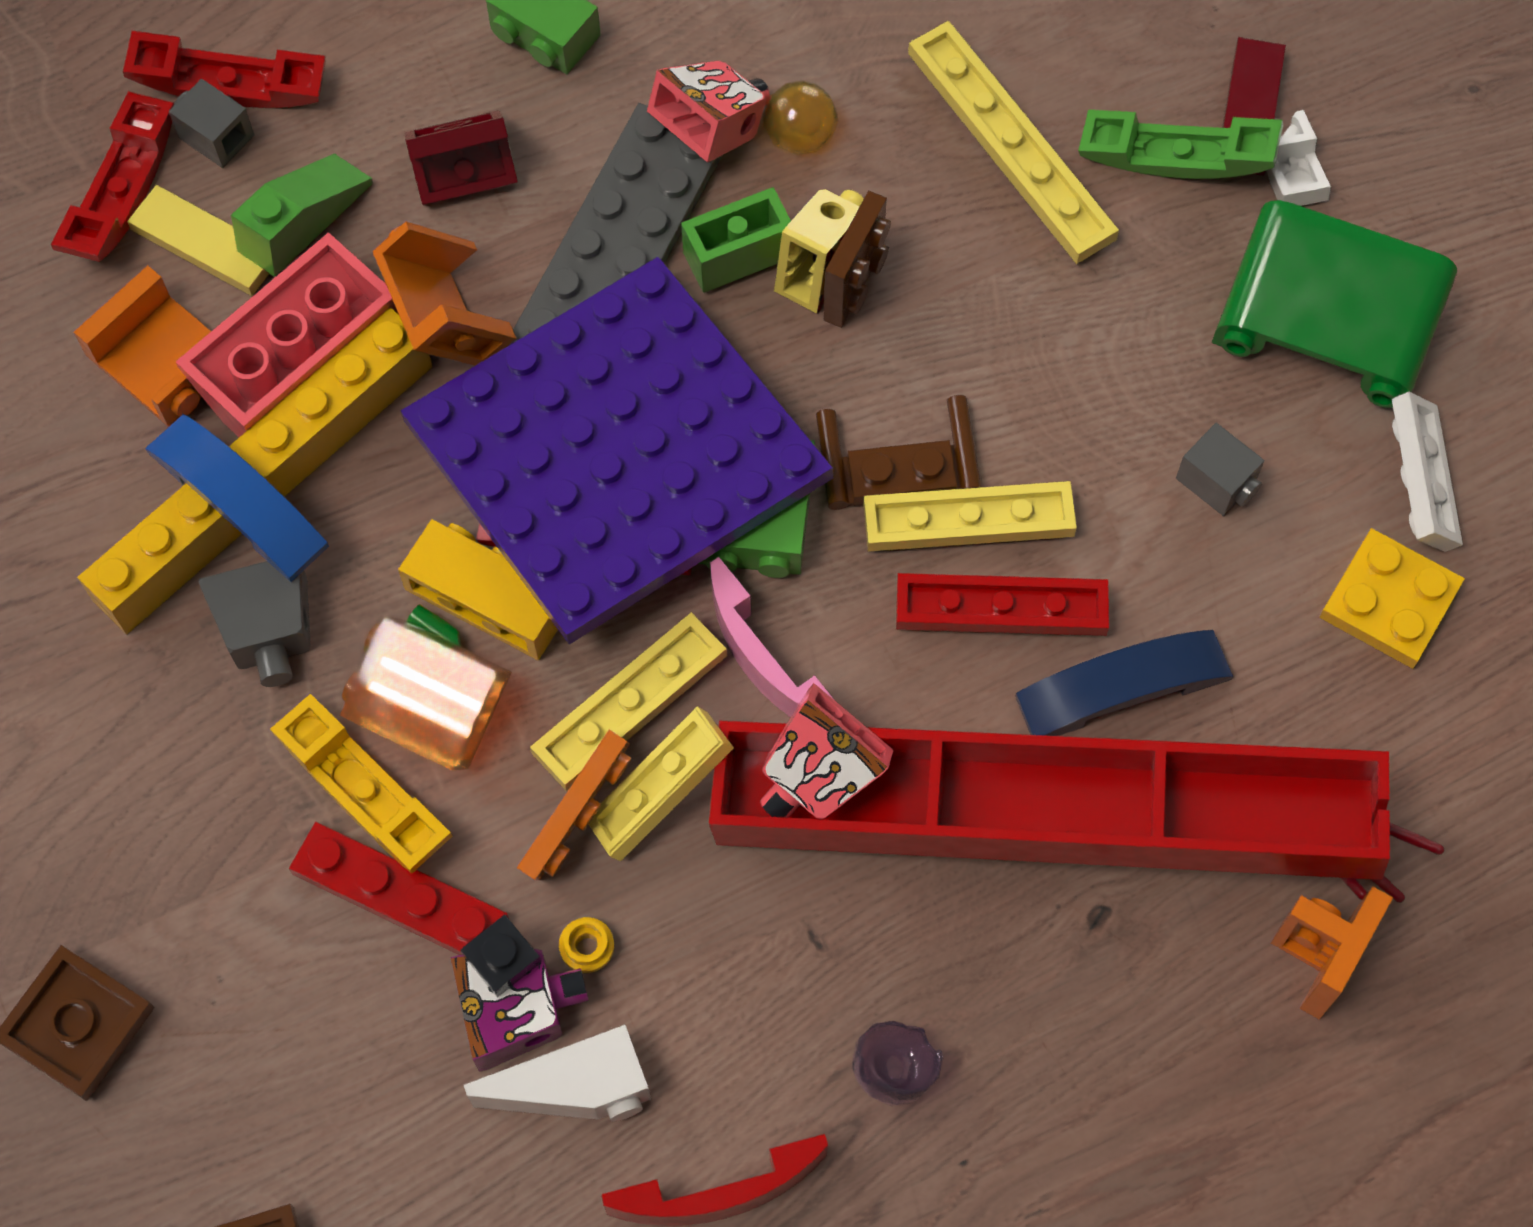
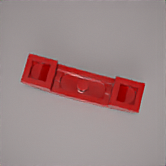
M131 31L123 75L125 78L141 85L175 96H180L183 92L189 91L202 78L243 107H295L319 102L326 57L324 55L277 49L276 58L273 60L182 48L181 38L177 36Z
M128 91L109 128L113 142L81 206L70 205L51 243L53 250L100 262L117 246L130 228L127 221L145 200L157 173L172 126L169 111L173 108L174 102Z
M821 1134L770 1148L769 1155L773 1172L664 1202L658 1180L656 1179L601 1194L603 1205L608 1216L644 1225L686 1226L726 1219L766 1204L801 1182L827 1156L828 1142L826 1135Z

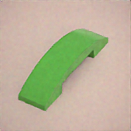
M1088 109L1078 151L1080 156L1089 160L1148 175L1192 179L1243 176L1275 167L1283 130V121L1233 117L1231 128L1145 124L1138 122L1136 112Z

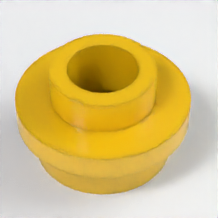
M591 917L576 919L569 923L560 935V955L565 964L573 970L581 968L582 973L596 972L606 966L613 956L614 938L612 932L605 923ZM586 938L597 942L596 950L589 955H583L577 951L578 943Z

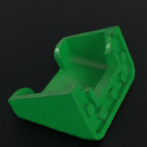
M1282 200L1269 201L1262 206L1215 330L1212 344L1221 346L1232 355L1245 357L1260 352L1267 341L1362 374L1360 388L1367 395L1368 400L1377 406L1392 408L1393 398L1407 392H1413L1457 276V267L1453 261L1440 253Z

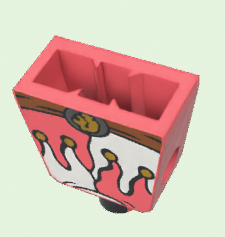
M721 61L663 68L656 72L647 112L706 162H710L754 138L758 131L764 106L769 102L770 92L767 84L762 79L755 78L747 81L728 64Z
M813 683L765 760L762 771L775 784L762 797L760 803L771 817L789 818L801 805L816 818L824 819L889 768L893 749Z

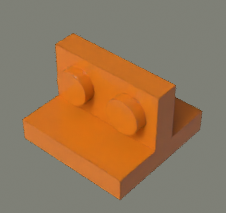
M1372 887L1351 914L1348 921L1341 918V912L1327 901L1319 898L1309 900L1302 895L1299 897L1280 925L1271 944L1320 971L1300 1006L1301 1010L1320 1019L1339 997L1393 897Z

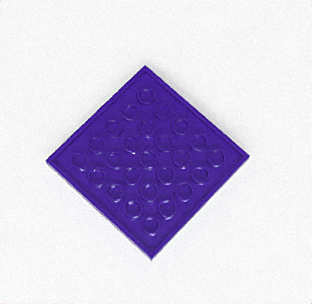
M656 257L400 410L406 425L569 645L833 479L832 466L659 257Z

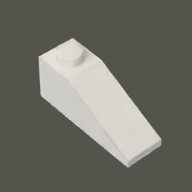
M626 1025L464 1085L472 1106L477 1108L588 1119H601L609 1116L611 1121L623 1120L643 1110L641 1103L651 1100L649 1089Z

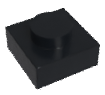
M505 914L460 949L464 958L496 997L500 996L541 963L540 956Z

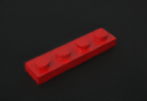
M898 573L896 630L1107 636L1109 630L1108 579Z
M316 821L288 868L292 875L457 955H462L461 948L504 914L509 919L506 912L418 870L410 873L395 859Z

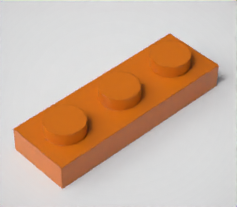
M610 729L608 730L517 866V869L534 880H540L545 872L552 877L557 873L571 849L563 844L575 826L584 831L601 806V803L594 798L605 781L615 785L629 765L632 758L625 754L630 745L628 741Z

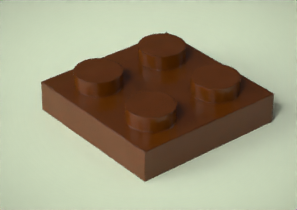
M869 190L825 270L824 321L840 328L844 325L850 312L857 314L860 311L868 292V286L865 283L871 272L878 274L881 271L889 252V246L884 245L891 226V221L886 219L887 198Z
M60 945L0 1026V1044L87 1102L155 1007L146 999Z

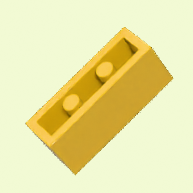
M431 519L398 568L404 589L539 661L558 629L497 547L490 550L475 542V537L457 524L450 523L446 527Z

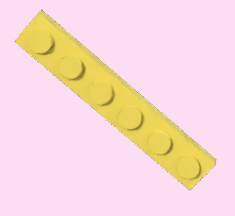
M950 21L941 24L909 43V56L1076 264L1117 240L1119 229Z

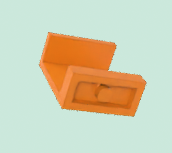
M406 221L401 226L392 230L389 237L372 252L414 351L476 366L516 340L517 338L510 322L467 311L451 273L477 251L475 243Z
M147 265L78 327L74 334L85 355L166 426L172 425L183 414L189 415L199 404L202 396L177 367L176 361L208 335L211 330L170 297L162 277Z

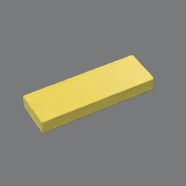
M158 185L152 189L127 221L133 232L250 296L254 295L269 275L266 270L237 251L232 225Z
M697 706L601 802V806L589 823V826L610 857L622 861L734 749L707 711Z

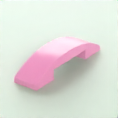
M720 557L710 562L713 602L721 632L737 663L758 690L789 717L793 715L813 683L833 699L816 676H813L799 687L793 683L744 622L745 619L751 616L749 593Z

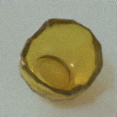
M804 80L785 83L769 98L762 119V126L766 128L773 145L796 155L815 153L831 141L838 125V114L831 96L817 84Z

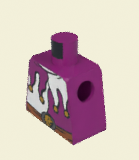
M534 949L540 956L541 963L500 996L496 997L463 955L451 957L472 1059L479 1072L493 1068L543 1046L563 1035L557 1009L589 1001L581 968L549 976L542 950Z

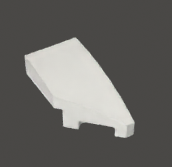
M1304 110L1296 111L1293 115L1291 125L1284 135L1281 136L1275 167L1267 170L1277 200L1299 206L1328 201L1331 189L1329 181L1315 154L1317 137Z

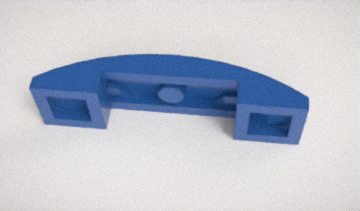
M185 414L180 416L145 448L147 453L182 485L187 483L248 538L254 550L290 582L329 547L328 542L262 475L214 434Z

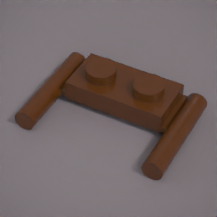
M954 395L947 399L954 445H950V440L851 450L848 451L847 457H842L836 411L833 409L818 411L816 413L821 454L833 468V479L825 483L828 507L832 510H840L849 505H863L864 496L981 488L967 397L964 395Z

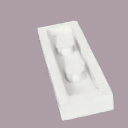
M1411 392L1404 393L1392 399L1395 415L1392 427L1394 435L1400 443L1403 460L1401 478L1408 489L1411 505L1409 524L1418 541L1446 552L1462 546L1463 542L1438 406Z

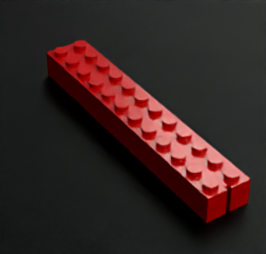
M719 720L718 727L734 749L714 767L709 827L716 845L1373 880L1383 879L1390 860V810H1386L1390 800L1389 751L867 727L893 749L889 768L824 819L816 818L801 805L789 818L771 817L760 803L762 797L775 784L763 773L762 768L770 750L786 724Z

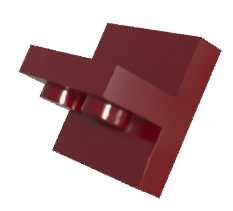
M499 110L404 132L422 205L518 183L504 118Z

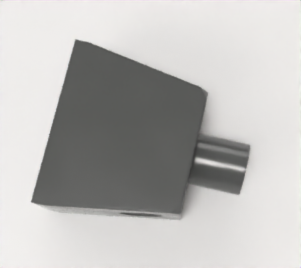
M268 561L198 579L200 588L237 668L247 669L257 666L261 685L265 687H276L291 681L293 676L288 657L306 653L311 647L308 581L305 571L290 582Z

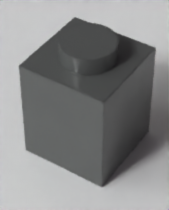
M202 78L189 91L183 92L169 111L179 139L221 168H224L255 135L246 108Z
M1216 422L1183 456L1176 479L1224 517L1236 503L1244 507L1258 492L1262 482L1257 478L1265 460Z

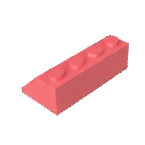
M328 232L180 357L176 364L219 419L234 434L240 437L387 309L391 307L397 314L398 311L386 283Z

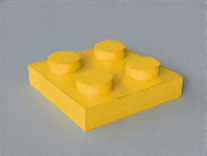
M1371 528L1319 618L1413 669L1465 578Z

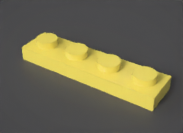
M1071 481L864 496L863 501L868 552L1075 537L1077 529Z
M691 612L530 746L532 755L567 792L609 729L626 741L726 658L727 648Z

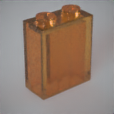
M383 617L381 623L375 624L367 635L363 648L367 655L360 671L353 673L344 687L342 700L345 701L340 716L452 771L469 769L512 671L401 618Z

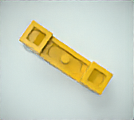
M311 694L270 728L280 743L335 802L410 873L418 869L453 837L451 832L416 797L412 798L349 736L345 727Z

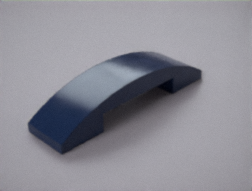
M1201 630L1146 641L1098 656L1046 677L1018 691L1015 697L1030 735L1060 736L1084 728L1086 720L1179 690L1182 696L1230 681L1233 678V674L1214 630Z

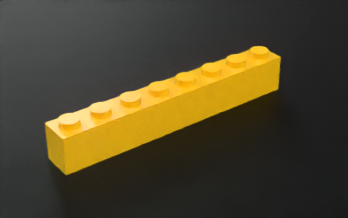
M390 307L229 447L285 497L433 367L430 355L414 351L399 314ZM186 483L77 578L91 600L127 635L242 533Z

